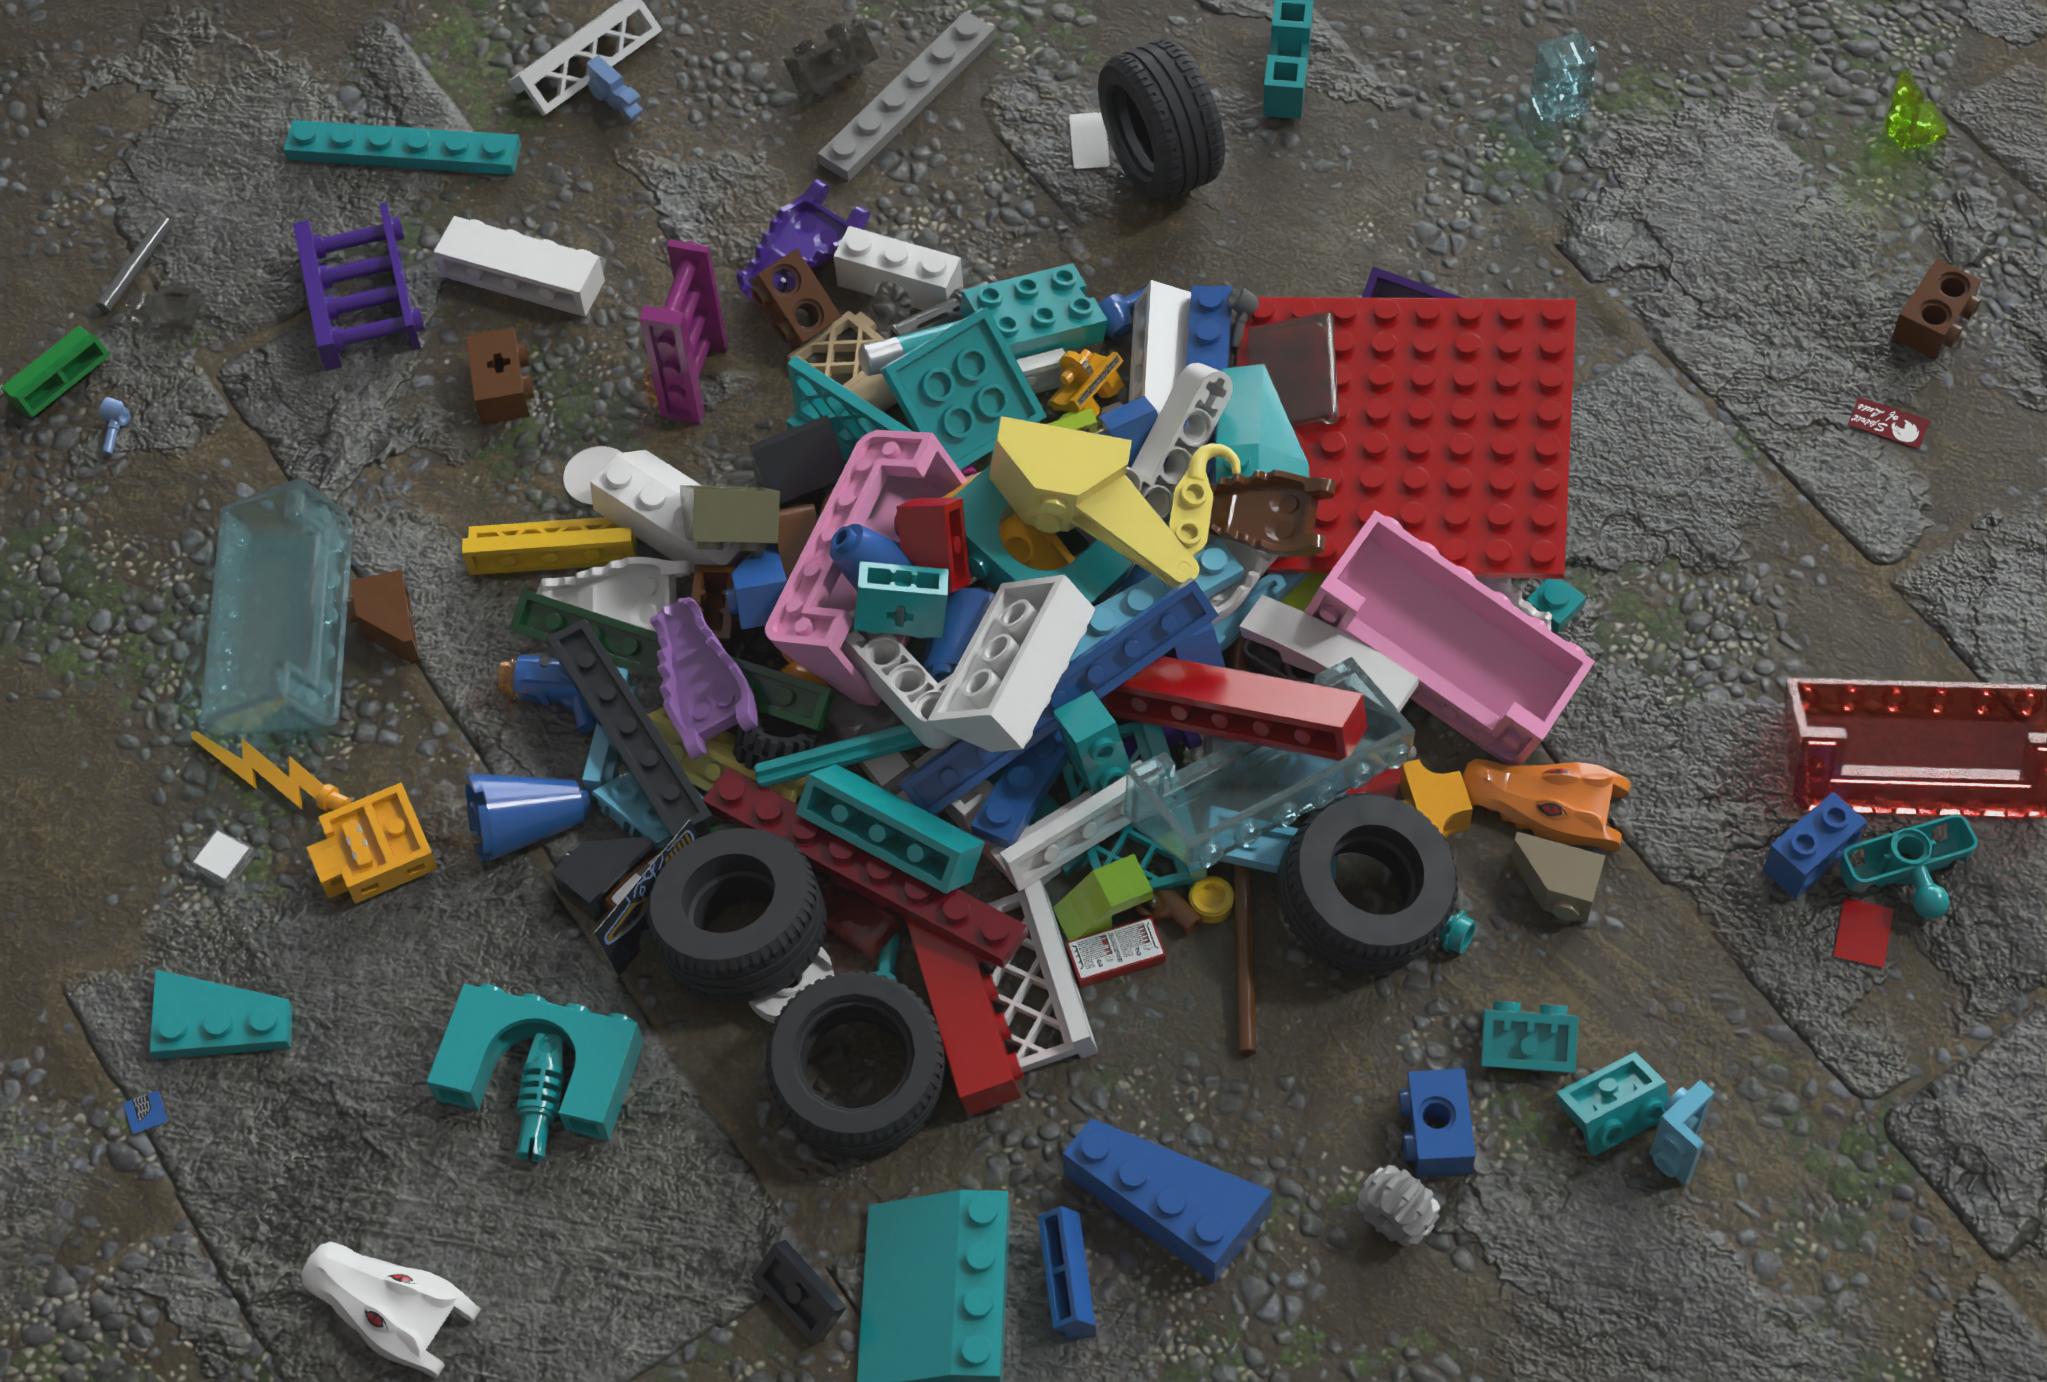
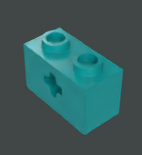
M860 561L854 631H865L871 634L909 635L916 638H943L949 569Z

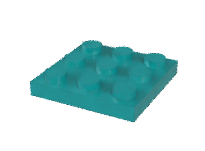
M988 307L977 310L880 369L913 431L933 433L960 470L994 450L1001 416L1035 423L1047 417Z

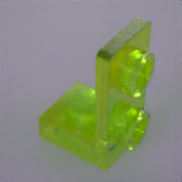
M1909 69L1900 71L1896 87L1892 92L1889 111L1885 116L1887 133L1895 138L1902 151L1946 139L1949 130L1933 101L1924 102V94Z

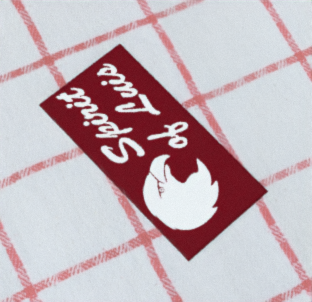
M1858 397L1848 425L1920 449L1930 420Z

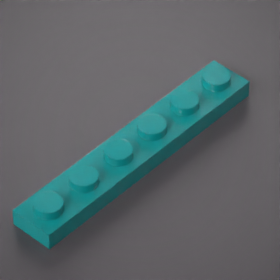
M292 120L283 150L287 160L514 175L521 142L519 135Z

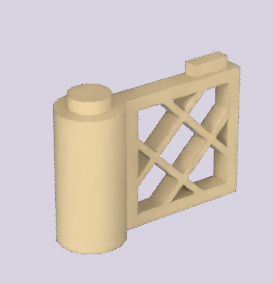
M847 311L841 318L787 355L789 361L796 355L807 362L805 359L814 353H827L826 363L808 364L831 379L832 374L853 373V378L842 386L882 412H886L898 403L882 373L867 376L861 369L858 358L860 346L885 340L884 337L875 331L877 329L876 323L861 311L856 315ZM849 327L858 333L857 340L836 341L837 336ZM835 352H856L855 361L834 362Z

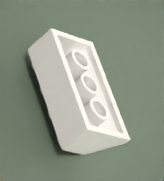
M647 450L616 454L590 481L593 510L621 528L631 527L635 537L673 561H690V572L693 574L695 572V564L739 566L752 552L740 550V542H723V550L697 549V541L685 539L680 485H702Z
M1066 575L1002 583L927 721L934 728L990 752L1023 749L1031 739L1033 729L1043 710L1049 704L1051 694L1061 675L1068 668L1069 660L1078 642L1085 635L1087 625L1096 609Z

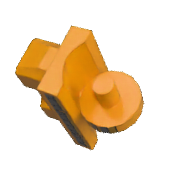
M1084 349L1080 354L1074 351L1065 352L1059 360L1060 366L1064 371L1059 377L1063 385L1048 401L1054 411L1082 412L1091 408L1095 417H1097L1100 413V407L1093 399V395L1097 392L1100 398H1110L1117 394L1124 386L1116 370L1123 362L1118 352H1112L1107 357L1091 353L1087 349Z

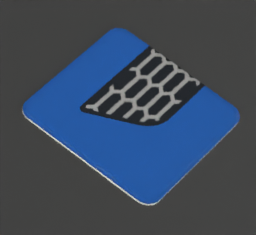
M159 1091L151 1092L124 1103L133 1134L167 1121Z

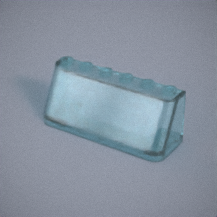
M301 477L221 507L199 725L217 736L319 731L335 725L339 719L347 620L346 598H348L353 527L348 514L343 508Z
M1350 657L1316 674L1314 679L1315 685L1363 693L1367 730L1350 756L1337 761L1234 741L1175 772L1174 761L1166 752H1163L1127 770L1124 814L1137 830L1190 868H1208L1217 863L1223 855L1236 848H1246L1255 843L1261 835L1276 827H1287L1299 815L1315 807L1322 808L1328 805L1337 795L1351 788L1358 789L1363 787L1377 774L1389 768L1397 769L1401 767L1411 756L1410 750L1413 746L1416 730L1358 663Z

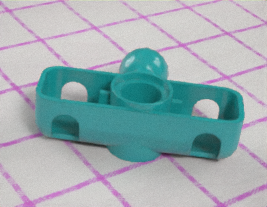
M1953 814L1848 846L1844 850L1840 861V873L1845 885L1851 891L1858 893L1865 892L1869 886L1874 884L1878 887H1883L1893 883L1902 885L1913 883L1916 889L1913 896L1915 911L1926 919H1937L1947 912L1950 903L1949 895L1943 887L1933 883L1929 872L1948 867L1956 859L1963 862L1968 860L1973 855L1978 841L1968 820L1962 815ZM1942 824H1947L1948 839L1938 842L1932 840V831ZM1864 849L1865 864L1852 867L1849 856L1857 850ZM1899 853L1909 854L1915 860L1905 859Z

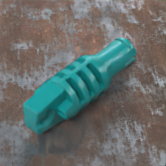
M536 1033L526 1064L523 1067L516 1108L518 1117L522 1119L518 1146L515 1151V1157L520 1160H528L530 1146L534 1147L532 1162H542L545 1160L549 1124L554 1122L558 1116L565 1074L563 1070L562 1036Z

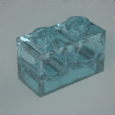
M1583 32L1538 42L1530 96L1543 124L1588 113L1590 96L1594 95L1595 92L1593 79L1595 70L1599 68V57L1596 48L1589 46Z

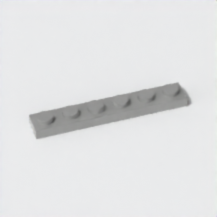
M965 11L818 152L819 164L849 182L996 39L995 28Z

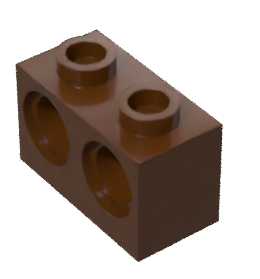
M797 248L748 280L752 286L750 292L753 299L762 309L766 308L775 321L773 328L776 334L784 343L789 342L792 348L804 343L842 317ZM774 274L783 276L787 281L788 289L786 293L779 292L774 287ZM797 308L803 309L808 313L810 317L809 327H803L797 322L795 317Z
M1936 259L1900 312L1892 339L1937 360L1945 346L1952 349L1963 330V326L1960 325L1965 318L1970 321L1978 310L1982 299L1976 295L1982 280Z

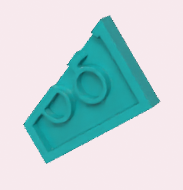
M155 970L150 1053L154 1059L288 1049L291 1048L293 1006L289 999Z

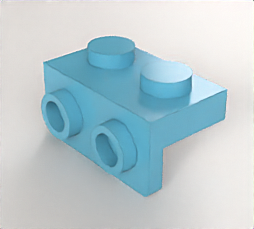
M1701 1080L1689 1091L1684 1087L1680 1088L1667 1101L1664 1106L1667 1112L1661 1117L1649 1152L1653 1156L1656 1166L1669 1177L1675 1176L1683 1184H1686L1692 1178L1703 1149L1704 1142L1696 1134L1702 1129L1715 1093Z

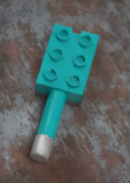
M1072 263L965 289L962 291L958 321L861 345L858 350V358L864 374L867 376L881 374L880 369L984 307H988L1016 360L1063 348L1064 352L1074 351L1080 354L1084 349H1087L1091 353L1100 354L1108 320L1095 298L1085 296L1087 285Z

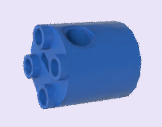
M973 587L961 588L953 593H948L943 638H927L921 665L937 683L953 674L996 594L985 588Z

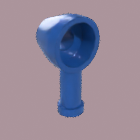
M1148 284L1125 297L1117 293L1108 296L1098 303L1108 320L1105 335L1113 340H1117L1132 330L1133 320L1130 312L1134 311V302Z

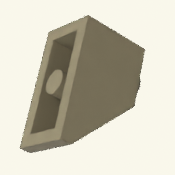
M1517 832L1511 861L1541 908L1565 921L1579 920L1588 922L1605 856Z

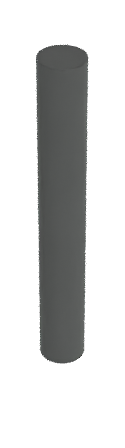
M160 215L96 302V307L104 313H110L171 228L172 222L167 217Z

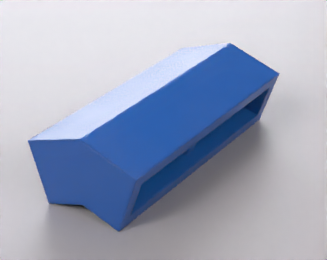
M1060 1206L1038 1215L1053 1329L1065 1333L1066 1340L1096 1336L1079 1212ZM1058 1232H1060V1238H1061L1062 1253H1063V1260H1064V1264H1063V1265H1062V1259H1061V1252H1060ZM1065 1283H1067L1071 1316H1069Z

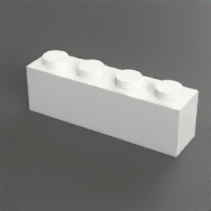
M454 216L434 250L442 277L586 317L605 281L599 256L587 250L568 248L547 239L539 240L521 235L515 230H503L485 225L483 222L475 219L467 220Z
M1151 280L1134 302L1128 403L1145 396L1155 407L1158 416L1181 372L1186 367L1191 292Z

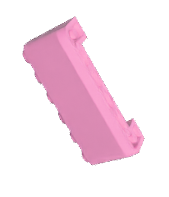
M875 430L864 435L857 442L766 623V636L777 649L857 704L878 706L881 697L870 687L844 655L842 644L854 622V619L848 612L855 610L857 592L830 556L831 539L840 528L851 524H860L900 542L894 529V519L897 513L896 506L914 498H942L968 481L933 433ZM893 634L906 648L911 636Z
M1376 510L1322 583L1304 611L1380 652L1417 676L1420 683L1410 696V699L1498 760L1509 765H1521L1543 741L1595 662L1585 654L1581 647L1560 638L1550 631L1542 620L1528 616L1512 605L1507 596L1500 592L1492 591L1476 580L1469 570L1454 565L1441 556L1433 545L1419 541L1403 530L1400 523L1395 519L1383 516Z

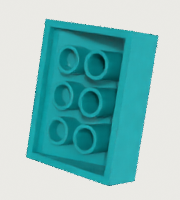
M956 1190L869 1205L857 1382H1003L1010 1229L1008 1191Z

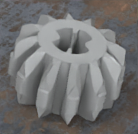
M1391 1165L1385 1168L1379 1167L1362 1184L1363 1188L1358 1193L1359 1200L1356 1204L1359 1210L1364 1213L1365 1221L1372 1223L1376 1228V1232L1385 1234L1389 1241L1397 1240L1404 1246L1418 1244L1435 1227L1434 1223L1439 1217L1438 1212L1441 1207L1438 1201L1433 1198L1432 1190L1425 1188L1421 1184V1179L1413 1178L1407 1170L1400 1171Z

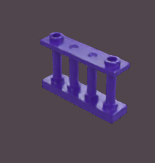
M387 202L379 204L383 224L322 238L321 234L314 236L309 220L293 224L316 343L326 371L342 367L339 351L346 350L345 345L407 331L413 350L421 349L418 332L425 331L419 307L412 308L398 241L405 239L399 216L391 217ZM387 239L390 254L328 268L327 264L321 265L320 259L326 258L327 253ZM389 270L394 271L396 285L336 299L334 295H327L326 289L333 288L334 283ZM400 300L402 316L342 330L340 326L334 327L333 320L339 319V314Z

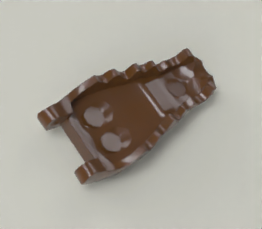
M1274 469L1270 472L1256 470L1249 477L1234 474L1232 478H1219L1216 484L1209 483L1213 492V503L1208 533L1277 556L1301 557L1325 551L1326 537L1313 533L1318 502L1319 500L1334 497L1336 490L1335 480L1310 478Z

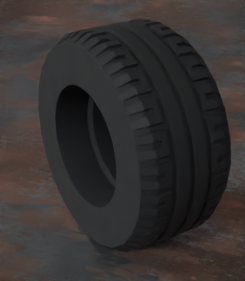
M1367 792L1365 794L1355 793L1354 795H1344V797L1339 796L1333 801L1330 800L1321 805L1315 812L1311 813L1284 851L1280 860L1281 864L1277 870L1278 875L1276 876V883L1278 884L1276 886V893L1278 894V904L1281 905L1280 912L1284 915L1283 919L1289 925L1291 934L1295 935L1294 938L1298 942H1302L1303 948L1309 950L1314 957L1318 956L1323 963L1327 962L1331 967H1339L1342 971L1346 972L1348 970L1356 974L1360 972L1361 974L1368 975L1372 973L1374 975L1380 972H1390L1391 969L1396 970L1416 959L1433 942L1450 919L1458 897L1457 891L1459 890L1457 883L1458 873L1456 872L1457 865L1453 861L1455 858L1453 852L1450 851L1451 847L1445 842L1444 835L1439 832V828L1433 825L1431 820L1425 817L1421 811L1415 810L1412 805L1406 804L1399 799L1395 800L1391 796L1385 797L1383 794L1374 795ZM1351 852L1369 855L1379 860L1393 873L1399 883L1403 901L1402 910L1391 915H1375L1354 907L1340 894L1333 881L1330 865L1331 858L1338 854Z
M735 828L720 830L700 837L683 847L663 867L655 879L648 896L647 924L650 935L667 971L680 987L694 996L702 997V999L707 1001L742 1003L756 1001L779 992L792 984L812 964L823 945V939L827 932L826 906L808 859L796 845L790 843L786 838L759 829ZM746 898H762L772 901L760 918L742 929L727 933H713L703 930L709 919L718 910L732 902Z

